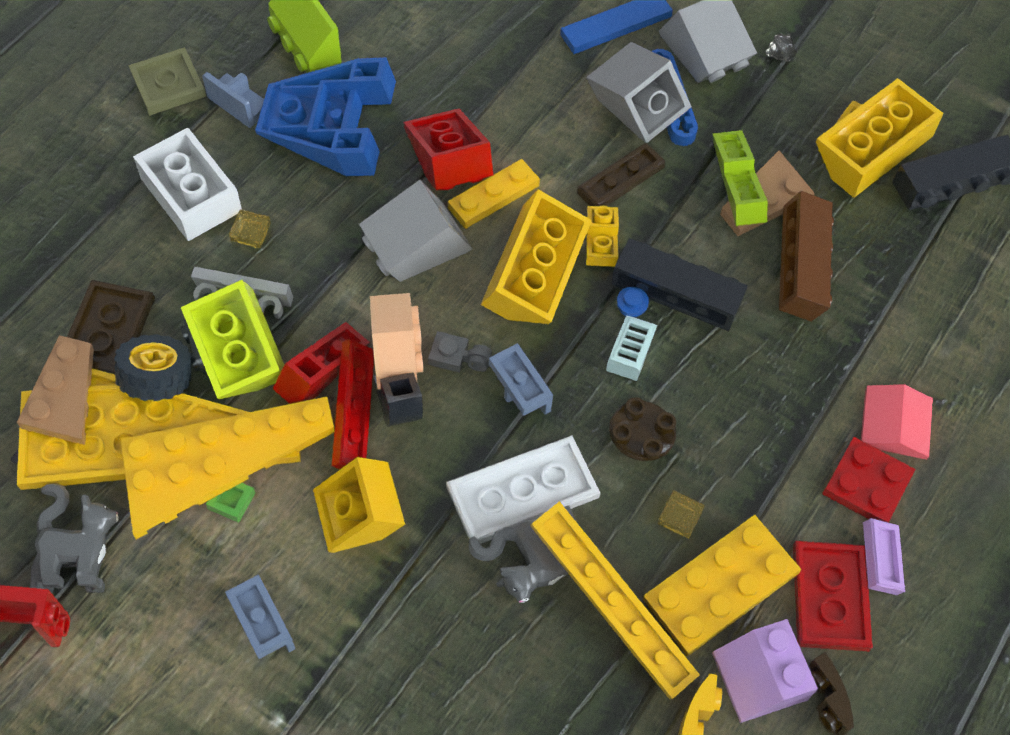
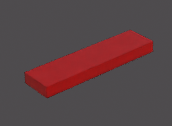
M352 339L343 341L341 349L331 465L337 469H342L357 457L367 459L374 350Z

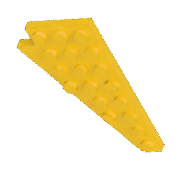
M92 368L91 385L88 387L87 403L89 408L88 417L85 420V445L19 427L17 486L20 490L42 488L47 484L53 483L67 486L126 480L121 439L249 412L183 393L175 395L171 399H161L160 401H143L139 398H132L127 393H123L120 387L116 385L114 374ZM32 390L21 391L20 415ZM293 451L278 459L277 464L301 462L300 451Z

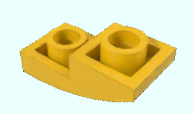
M587 206V218L592 221L586 234V265L615 267L618 261V207Z
M709 674L701 684L685 712L678 735H703L704 723L698 722V720L708 721L714 710H720L722 688L716 687L717 675Z

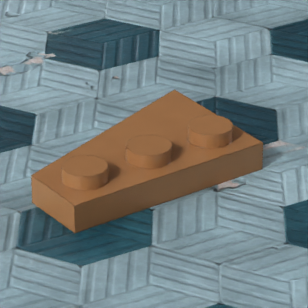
M780 151L756 173L768 200L767 222L782 215L783 206L798 192L804 191L814 195L813 190ZM728 201L722 207L720 215L737 236L764 224L736 226L730 202Z
M59 335L17 421L21 429L85 445V420L88 417L89 408L87 403L88 387L91 385L94 354L91 343Z

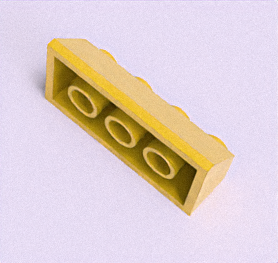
M897 78L819 136L816 144L831 179L855 198L931 139L935 134L943 112Z
M538 189L520 211L481 305L507 320L550 324L592 220Z

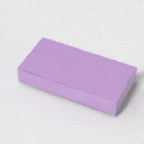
M872 518L864 521L868 589L894 595L905 592L899 525Z

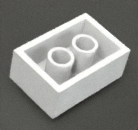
M189 128L133 156L141 180L187 241L242 212L237 189Z

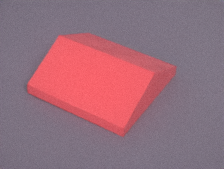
M905 384L868 385L865 388L861 440L881 451L927 460L930 449L933 398Z

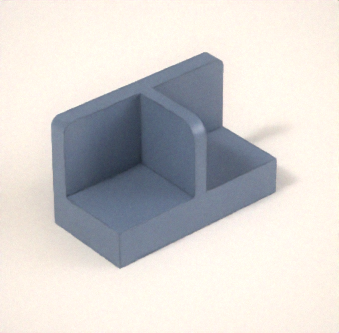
M208 72L202 75L208 99L249 128L258 122L264 99L249 89L245 74L240 73L233 78L226 73L219 80Z
M518 343L489 358L490 367L505 388V400L507 402L514 401L523 416L538 408L541 409L544 415L551 412L553 394Z
M259 575L225 592L258 659L283 646H286L288 652L295 650L292 638Z

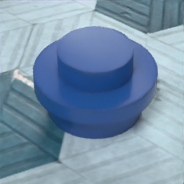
M627 287L619 292L616 303L624 316L636 318L647 310L649 298L642 289Z

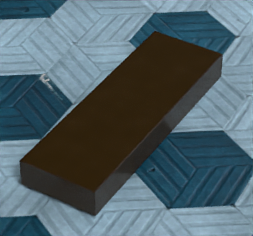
M644 143L578 186L577 194L589 206H608L665 168L666 161L647 143Z

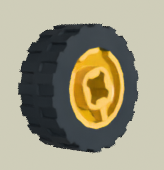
M156 334L150 336L141 335L138 338H131L128 342L122 343L115 352L116 385L120 387L123 393H127L132 398H139L143 401L171 399L175 395H180L184 389L189 387V381L191 382V353H189V348L184 346L179 340Z

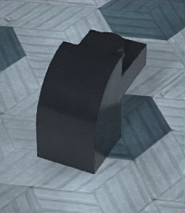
M413 372L380 379L381 389H377L376 375H374V385L387 427L422 420V394Z

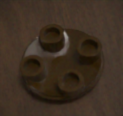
M635 397L629 399L626 404L615 411L610 421L609 432L614 445L624 455L639 461H652L665 456L672 449L676 439V418L658 405Z

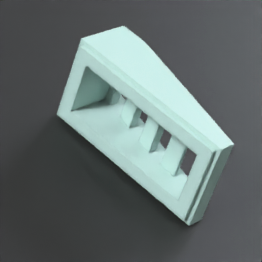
M626 316L608 359L606 371L637 381L657 325ZM631 326L646 331L647 335L630 330L629 328ZM626 335L643 340L644 342L642 344L627 339ZM623 344H624V345H627V346H630V347L639 349L640 352H636V351H633V350L624 348V347H622V346H623ZM621 353L636 358L637 360L633 361L619 356V354Z

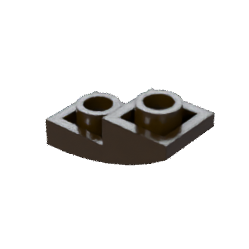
M824 652L813 659L808 665L818 687L816 692L822 693L825 696V699L816 709L819 712L818 716L821 724L829 733L846 735L854 728L850 701L837 669L827 653Z

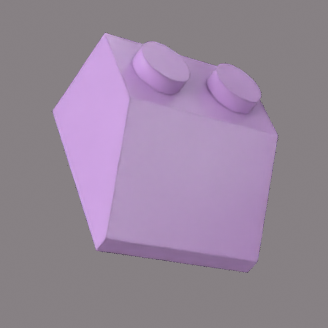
M788 619L754 629L712 653L740 723L807 701L818 689Z

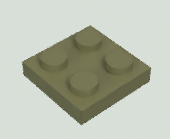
M185 47L128 65L149 116L206 97L204 87Z

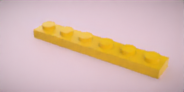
M560 501L530 525L669 699L676 697L700 676Z

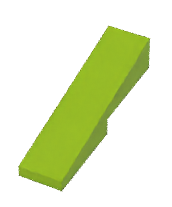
M743 131L713 133V144L736 226L767 223L768 200L755 173V159Z

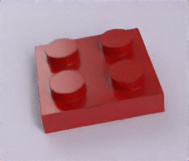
M853 437L827 484L823 495L867 519L872 518L889 523L916 469Z

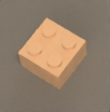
M410 293L370 296L377 389H381L380 379L413 372L417 381V373L423 372L418 306H411Z

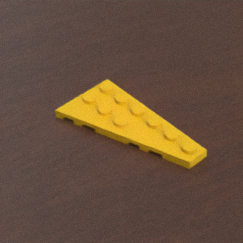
M328 397L121 439L132 531L135 539L137 540L148 534L147 530L162 522L166 524L177 518L178 513L195 504L200 506L246 481L252 473L264 467L265 469L277 464L278 459L293 451L299 452L334 433Z

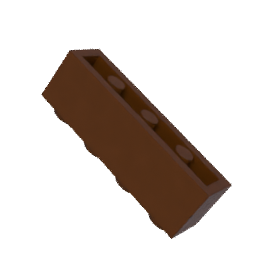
M800 191L783 206L779 310L812 322L826 312L832 303L830 291L833 274L831 268V253L833 250L832 226L834 223L832 216L833 203Z

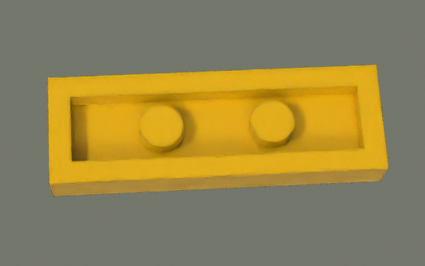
M520 159L494 174V176L485 179L449 200L448 209L460 224L467 229L539 187L540 178L523 159Z

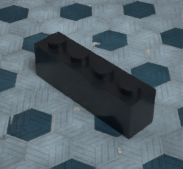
M1007 134L903 163L900 165L892 183L908 210L919 207L928 208L936 202L947 199L952 201L964 194L971 192L980 193L989 187L999 184L1008 185L1010 184V137Z
M630 238L614 267L611 283L622 289L627 287L640 288L647 294L650 300L728 332L748 285L741 283L733 277L723 276L705 266L695 265L675 254L665 253L645 242H638Z

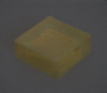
M240 209L229 232L230 241L261 248L271 225L270 217Z
M673 490L657 524L689 539L705 505Z

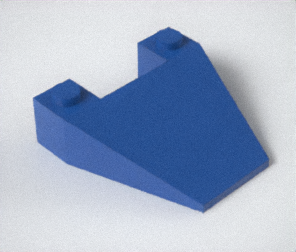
M358 58L269 84L255 129L257 135L344 176H374L380 153L370 128L357 127L363 105L391 104L396 80L387 58Z

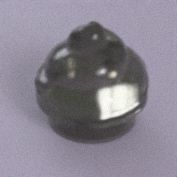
M776 34L774 40L769 43L765 54L769 57H774L778 61H790V57L796 56L791 34Z

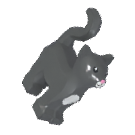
M57 483L43 486L41 489L42 494L54 496L55 502L39 514L36 524L38 532L35 541L37 555L31 568L30 588L49 589L51 593H53L54 587L63 589L64 579L60 576L61 567H76V577L79 586H85L87 593L104 592L105 584L98 575L106 554V534L118 522V512L102 503L91 502L88 495H82L80 511L83 524L82 530L53 528L52 520L62 514L70 502L69 492L64 486Z
M570 505L564 506L575 520ZM538 518L524 521L516 527H505L496 531L490 546L487 548L482 547L475 536L471 537L468 541L469 552L474 558L482 561L494 560L502 554L506 541H515L525 560L526 566L500 568L503 578L496 584L497 587H505L507 593L514 596L519 603L528 601L531 593L536 588L553 585L568 574L530 525Z

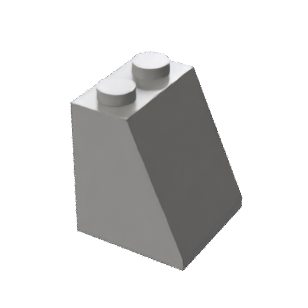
M703 0L677 11L658 31L662 39L697 83L707 79L710 83L724 77L726 75L725 71L730 69L738 72L749 66L748 60L757 54L732 0Z
M630 42L586 77L598 101L645 143L649 142L691 108V104L671 60L633 42Z
M418 180L359 224L365 233L362 237L363 242L371 252H376L379 257L376 260V264L384 275L388 276L391 274L400 282L473 249L445 204L421 180Z

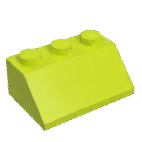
M240 280L181 307L218 399L259 391L276 383L284 363L253 288L246 282Z

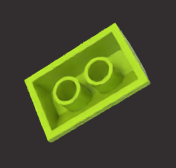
M270 0L268 3L270 16L267 17L268 24L274 34L278 33L280 35L286 52H292L300 72L305 71V73L342 63L338 27L318 0Z

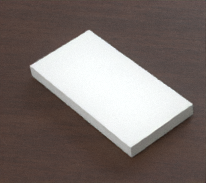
M572 435L446 482L447 490L468 538L470 539L475 536L480 544L491 540L495 532L500 529L516 527L524 521L538 518L559 501L563 506L570 505L572 509L600 497V491Z

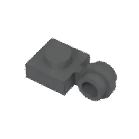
M437 331L428 357V365L460 373L463 362H466L471 369L484 372L490 367L489 358L492 357V350L484 345H474L473 349L468 351L469 339Z

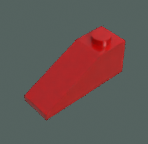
M345 322L286 362L273 390L289 404L312 400L339 375L342 342L352 339L367 347L370 342Z

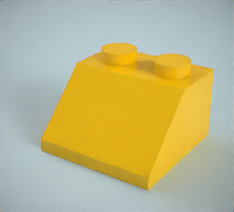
M357 457L313 489L328 552L335 553L383 540L405 525L388 462Z

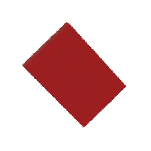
M795 541L793 544V558L801 568L800 573L794 577L797 642L799 646L870 652L873 644L865 545Z

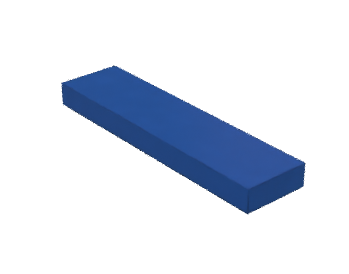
M634 0L562 27L560 35L572 53L576 54L672 17L673 9L666 0Z

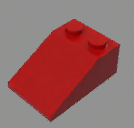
M459 108L403 122L424 174L435 190H450L455 185L467 182L476 183L486 177L494 176L490 142Z

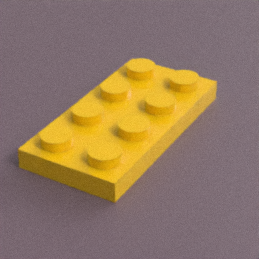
M753 515L643 596V600L688 657L798 575L801 568L758 517Z

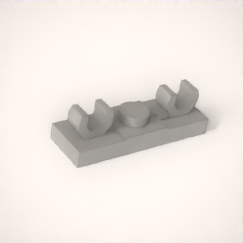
M195 266L191 275L197 286L193 293L195 300L202 298L206 293L216 292L243 280L253 288L263 314L268 305H274L273 314L278 319L283 314L282 306L291 307L294 298L288 284Z

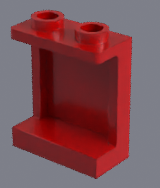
M0 585V622L32 624L51 647H60L62 637L67 636L70 628V616L50 590Z

